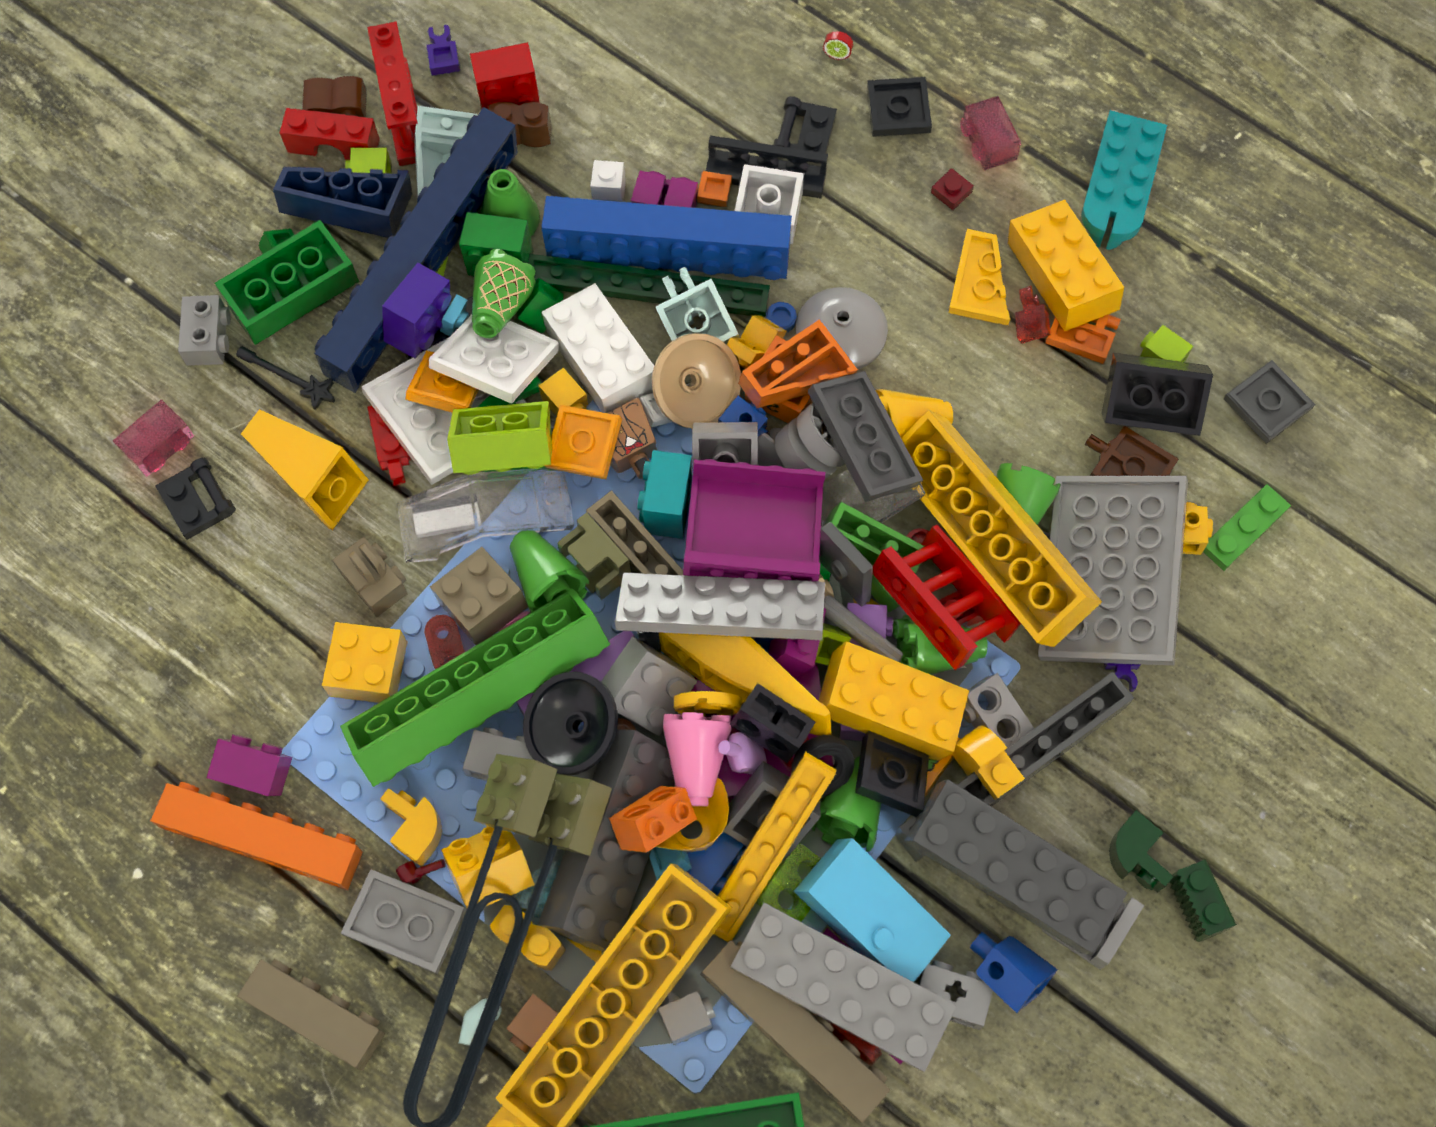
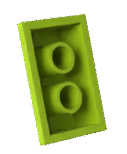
M549 401L453 409L447 437L453 473L472 475L486 470L505 472L512 468L528 467L530 469H538L545 465H551L552 439Z

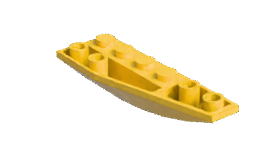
M659 633L661 651L716 692L736 694L742 697L743 704L758 683L814 720L816 723L809 733L817 736L831 735V712H829L828 708L810 694L751 637Z

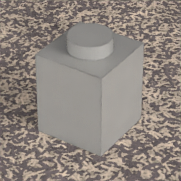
M698 991L658 1008L673 1045L712 1029L710 1019L716 1017L708 997L701 999Z

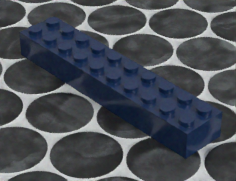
M483 107L478 116H472L463 138L457 139L454 142L448 160L445 163L439 164L430 186H425L419 193L415 208L412 212L408 211L403 216L400 224L401 228L395 236L391 235L384 245L382 256L378 261L374 260L370 264L366 273L367 277L362 285H357L353 289L349 297L350 302L344 311L339 310L332 321L333 327L327 335H322L315 345L314 354L323 375L356 393L388 345V343L384 342L382 305L417 263L437 273L461 237L466 213H477L481 208L491 174L499 169H507L518 153L515 124Z

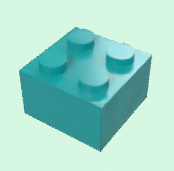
M653 450L651 461H645L643 469L645 485L644 491L639 492L637 510H640L639 522L644 523V527L651 535L683 539L692 487V455Z

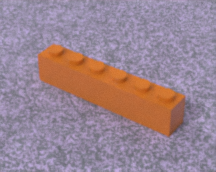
M180 782L179 786L166 784L150 820L159 828L348 891L363 851L355 845L356 840L340 833H337L335 838L324 835L325 830L310 823H305L304 828L292 824V818L274 812L272 817L260 814L262 809L255 805L243 802L241 807L230 804L231 799L222 794L211 792L209 797L198 793L200 790L198 787L185 782Z

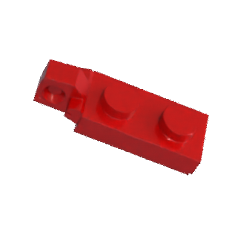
M368 406L378 463L382 471L389 470L393 486L406 483L403 466L410 465L409 460L411 458L373 406Z

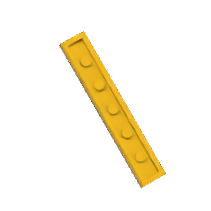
M805 752L717 895L729 904L732 910L715 931L714 935L726 942L733 940L836 774V769Z

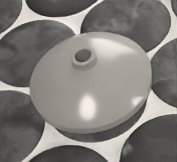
M846 287L823 290L808 299L799 311L796 320V335L820 319L857 369H861L873 362L885 346L888 332L885 314L873 298L859 290ZM846 317L848 320L845 322H841L838 320V318Z

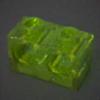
M799 843L782 865L777 867L756 904L762 907L763 903H766L802 922L811 908L794 892L803 881L798 874V867L801 863H804L813 869L821 858L802 843ZM781 891L788 892L793 898V906L790 910L782 908L779 904L778 896Z

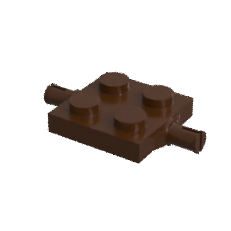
M1126 426L1108 444L1093 434L1090 435L1085 443V446L1101 454L1099 462L1090 476H1170L1171 471L1179 460Z

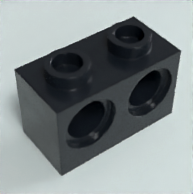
M757 683L730 725L788 763L800 749L816 722Z

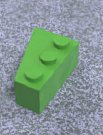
M840 502L829 512L824 525L829 522L833 523L872 566L881 551L890 546L894 548L901 558L925 547L843 502ZM920 564L911 568L915 574ZM872 574L871 595L881 605H887L888 612L899 607L900 605Z

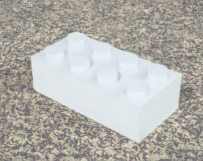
M596 284L542 311L548 335L550 338L559 341V351L601 412L609 413L637 397L640 398V396L653 393V363Z

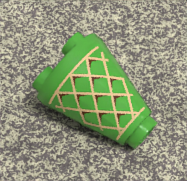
M500 249L491 250L489 255L483 256L477 262L474 272L472 327L476 334L484 338L495 337L531 296L535 286L534 276L536 273L532 265L523 263Z

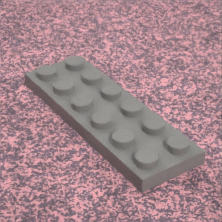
M623 573L615 627L617 631L822 640L825 582Z
M763 903L730 966L739 973L922 1072L926 1071L957 1005L766 903Z

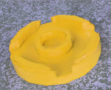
M697 691L680 693L674 696V709L680 715L682 713H703V717L705 714L733 716L736 715L742 704V697L725 692Z

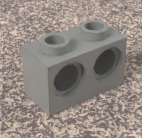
M998 673L985 677L968 689L969 694L963 718L968 723H972L974 728L979 725L989 728L1002 740L1007 748L1034 729ZM980 693L987 698L988 706L986 710L982 709L978 703ZM999 721L1006 727V736L1004 738L997 732Z

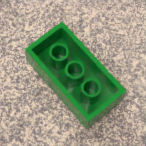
M321 220L214 284L226 305L256 345L358 283L359 279L350 259Z

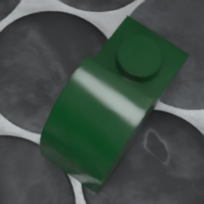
M1137 810L1113 836L1109 848L1110 861L1113 869L1121 879L1126 877L1132 870L1136 874V880L1148 890L1154 889L1158 893L1174 877L1147 854L1148 850L1160 838L1163 832Z

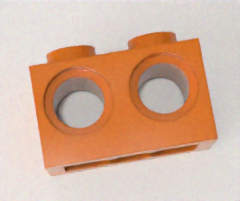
M659 786L611 816L609 820L621 850L647 853L697 820L686 788Z

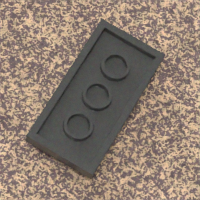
M865 371L813 384L810 387L808 393L865 502L917 487L923 481Z

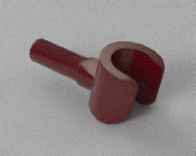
M441 859L417 868L414 861H409L396 869V873L401 882L415 884L422 879V876L444 868L446 864Z

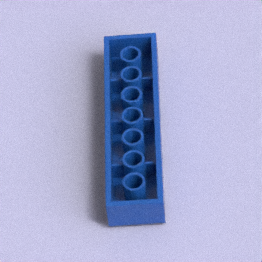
M546 196L541 228L547 256L621 266H636L651 270L658 268L673 269L676 272H680V269L686 267L687 271L704 272L708 275L721 273L733 274L741 278L757 276L768 280H777L779 278L787 279L792 216Z

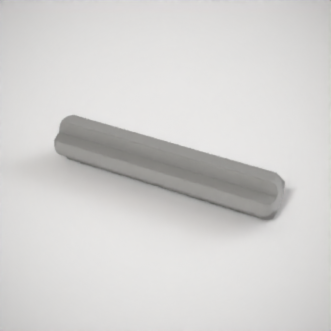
M827 595L825 597V617L867 650L897 662L901 661L903 653L832 596Z

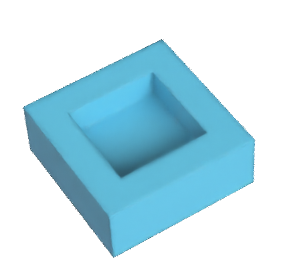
M456 294L442 318L443 329L440 332L451 336L456 328H459L468 319L469 313L466 312L467 299Z

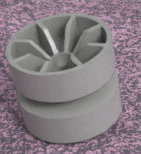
M814 403L803 410L797 418L791 420L775 436V449L785 468H810L815 471L826 472V479L838 467L845 464Z

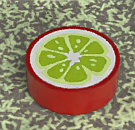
M833 31L827 34L823 44V50L826 55L837 60L847 59L853 49L852 38L840 31Z

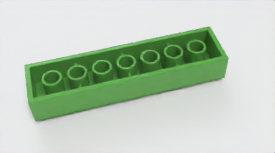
M572 588L344 723L340 728L354 759L374 787L381 782L391 780L397 772L409 765L421 762L426 755L439 747L451 744L456 737L469 729L479 727L486 719L499 711L509 709L516 701L529 693H535L548 679L561 673L570 672L574 666L584 660L599 655L610 643L594 613Z

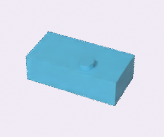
M853 838L837 839L794 890L854 951L912 982L917 979L951 936Z

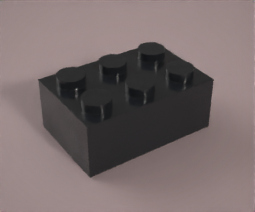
M1113 353L1102 408L1104 422L1200 436L1213 373L1208 365Z

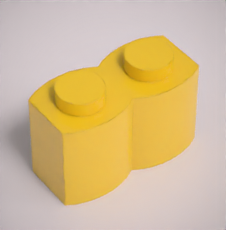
M504 905L490 924L493 933L506 945H508L515 923L512 906ZM531 921L521 952L537 967L552 971L566 949L555 934L545 927L535 925Z

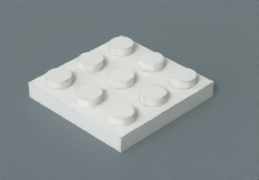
M471 314L429 358V368L512 404L559 351V341L512 321H509L495 337L484 338L474 332Z

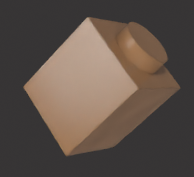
M532 994L506 1028L513 1034L509 1041L524 1053H527L530 1048L534 1047L558 1013Z

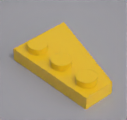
M967 229L948 313L1009 325L1010 316L1005 299L1006 290L1001 274L1002 265L997 235Z

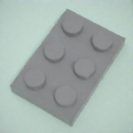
M370 869L341 934L438 974L466 912V908Z

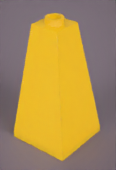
M260 409L241 433L255 451L326 527L331 530L336 527L369 481L343 447Z

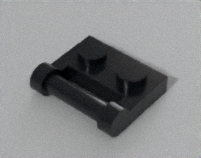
M793 96L787 97L783 107L785 114L779 136L774 140L773 145L827 153L837 109L802 102L799 98ZM796 115L803 116L804 121L798 143H790L789 140Z
M207 458L196 459L190 464V467L155 485L186 540L228 518L236 511L234 504L231 500L226 499L210 471L211 465ZM200 478L215 504L214 509L209 512L191 483Z

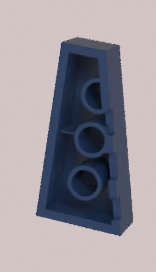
M283 167L273 188L279 213L313 221L321 220L322 223L389 238L391 235L395 236L413 194L409 170H398L397 174L383 173V169H370V173H352V169L340 168V171L324 172L323 168Z

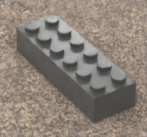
M617 730L610 750L597 764L592 780L612 788L591 855L586 856L565 850L538 925L589 949L605 951L625 925L651 850L647 853L621 850L609 818L659 786H675L668 748L636 730Z
M949 779L937 783L924 806L923 812L918 816L904 840L905 843L1076 951L1084 954L1095 953L1127 895V892Z

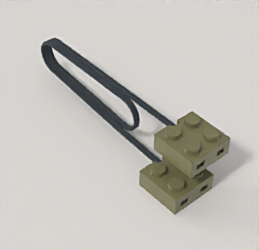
M496 754L494 762L489 768L488 780L483 794L478 800L477 812L474 821L492 827L494 831L405 1090L403 1100L404 1113L411 1124L417 1127H449L458 1118L523 946L556 850H568L586 856L591 855L612 788L591 779L557 774L558 769L536 760ZM502 830L529 836V840L549 847L524 919L522 909L517 900L508 894L493 893L485 896L478 903ZM504 899L510 903L515 915L511 937L450 1101L445 1111L437 1119L431 1122H422L417 1111L418 1097L479 916L484 907L491 901Z

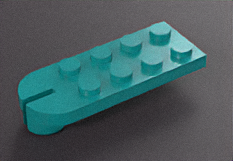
M1112 110L1109 111L1081 212L1082 223L1089 231V236L1097 247H1100L1109 217L1114 218L1106 246L1107 250L1118 247L1123 241L1135 237L1139 232L1144 220L1165 137L1166 124Z

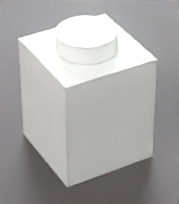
M594 160L591 179L592 200L623 202L626 184L624 162Z

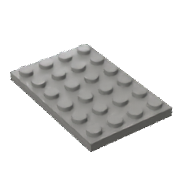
M1056 476L1055 484L1060 483L1061 486L1053 503L1050 541L1094 591L1102 603L1055 647L1039 644L1038 657L1040 661L1174 666L1188 488L1187 476Z

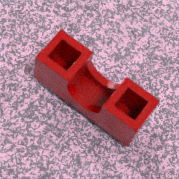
M286 108L279 132L287 153L316 156L319 145H329L340 150L345 160H350L351 148H378L380 140L373 118Z

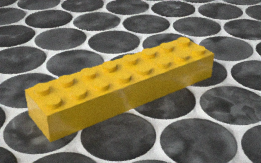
M928 410L902 436L901 439L923 478V481L917 487L911 489L1038 644L1055 647L1102 601L946 417Z
M670 864L495 1099L528 1127H570L724 921L732 907L678 864Z

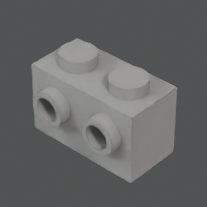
M219 295L182 296L178 352L187 366L224 364V353L229 351L226 325L231 323V314L229 307H225Z

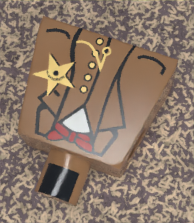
M637 397L608 413L619 415L622 418L610 466L617 473L633 468L637 477L643 479L645 461H650L649 458L652 457V451L657 450L646 414Z

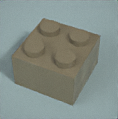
M480 547L430 586L438 603L475 645L494 635L528 608L522 590L483 547Z

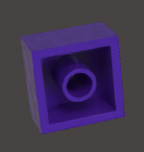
M417 263L382 305L384 342L415 359L422 350H428L436 332L440 328L443 329L442 318L448 310L452 298L450 294V280Z

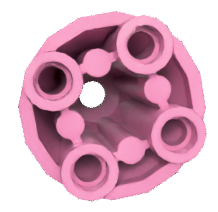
M703 713L664 714L663 729L675 786L686 788L692 806H708V798H712L724 754L719 752L718 746L720 742L728 741L731 732V716L729 715L703 717Z

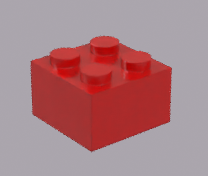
M528 42L470 53L482 109L485 107L489 110V105L498 102H510L518 106L529 102L540 103Z

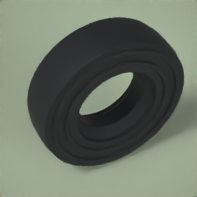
M819 735L806 741L796 752L792 762V773L805 752L817 759L825 755L834 757L833 768L836 769V774L822 796L830 795L846 784L853 773V754L845 742L836 736Z

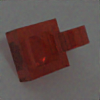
M1032 286L1019 289L1023 310L1015 313L1018 340L1023 344L1050 336L1048 309L1044 304L1039 305V297L1037 294L1033 295Z

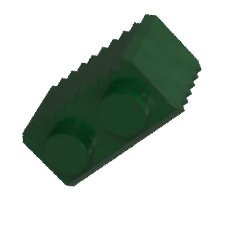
M1206 860L1179 869L1173 874L1174 877L1169 882L1172 884L1170 889L1175 890L1173 895L1177 896L1176 901L1181 903L1179 908L1183 909L1182 914L1187 916L1185 921L1189 922L1188 927L1193 929L1191 934L1196 935L1195 941L1200 942L1237 925Z

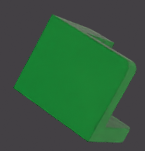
M538 277L531 296L517 311V318L538 332L544 333L546 327L542 311L563 301V293Z

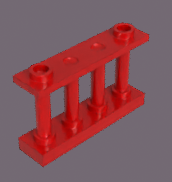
M397 21L367 27L388 130L391 129L399 167L415 164L414 140L416 124H418V108L407 57L404 58Z
M937 524L932 526L921 543L925 547L901 558L892 546L881 551L873 564L872 574L911 620L922 630L924 635L954 670L965 665L978 647L975 642L995 632L1005 643L1009 641L1021 625L1020 621L985 578ZM931 559L942 573L922 582L911 568ZM952 583L963 595V598L944 607L932 592ZM973 607L985 622L965 632L953 617Z

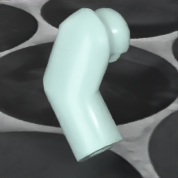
M487 999L480 1000L466 1011L459 1044L470 1046ZM501 1006L499 1008L495 1021L501 1015Z

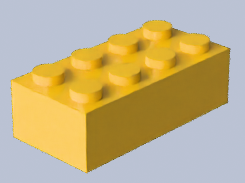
M1066 200L1010 220L1008 245L1064 331L1120 310L1124 286Z
M846 641L831 654L818 701L823 703L831 712L832 721L865 734L868 731L874 732L928 754L929 759L939 761L954 753L969 690Z

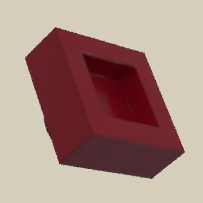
M951 168L932 186L931 194L954 210L973 192L974 185Z

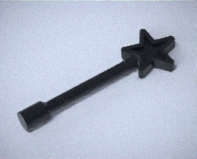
M244 346L237 350L236 356L250 364L255 363L304 388L299 393L304 398H311L314 410L319 407L322 401L335 402L334 396L329 392L334 384L331 378L319 382L311 375L309 383L258 357L255 352Z

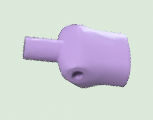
M741 732L731 734L728 741L724 740L718 746L719 752L727 755L731 770L737 773L752 775L763 761L767 762L764 748Z

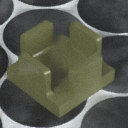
M586 512L576 520L577 527L557 544L560 553L565 557L570 554L578 563L575 566L589 580V584L586 583L585 586L589 592H596L597 596L602 600L616 588H621L623 573H631L630 563L625 554Z

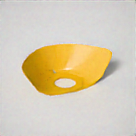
M717 778L712 798H708V806H692L697 818L696 821L702 826L701 835L695 839H688L679 831L659 844L658 847L694 852L706 850L717 840L727 824L729 814L728 796L724 783L720 778Z

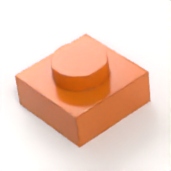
M702 171L697 203L727 207L732 175Z

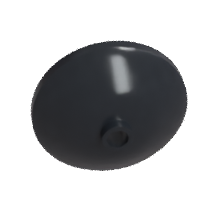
M565 672L545 681L531 697L523 720L524 741L532 758L558 769L557 774L562 775L580 774L593 768L608 753L616 736L618 712L615 700L609 689L600 680L582 672ZM584 722L583 730L579 732V725Z

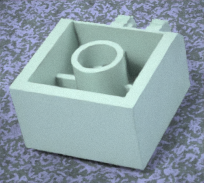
M686 267L679 270L680 276L689 290L677 295L672 279L668 276L662 278L671 299L656 306V310L672 341L683 335L701 333L714 336L727 345L731 337H740L712 279L695 286ZM699 315L700 319L706 318L702 328L690 327L694 323L693 317Z

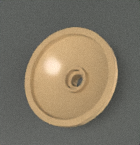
M693 333L676 338L662 350L653 369L652 390L659 409L670 421L685 428L693 429V423H718L719 417L740 394L741 387L738 382L741 371L739 363L732 350L723 341L714 336ZM687 375H690L691 383L687 386L685 378Z

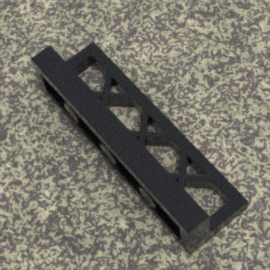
M710 135L707 172L732 175V185L740 186L744 164L804 173L802 196L822 199L827 173L828 154ZM716 147H717V148L727 149V150H729V152H728V151H722V150H716ZM748 153H755L759 156H753ZM778 157H780V158H786L787 161H785V160H779ZM806 162L818 163L820 166L811 165Z

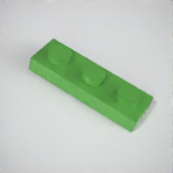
M1266 484L1208 540L1203 553L1225 571L1291 505Z

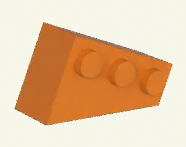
M819 319L743 370L738 384L755 407L761 408L809 394L808 390L813 384L855 374L858 369Z

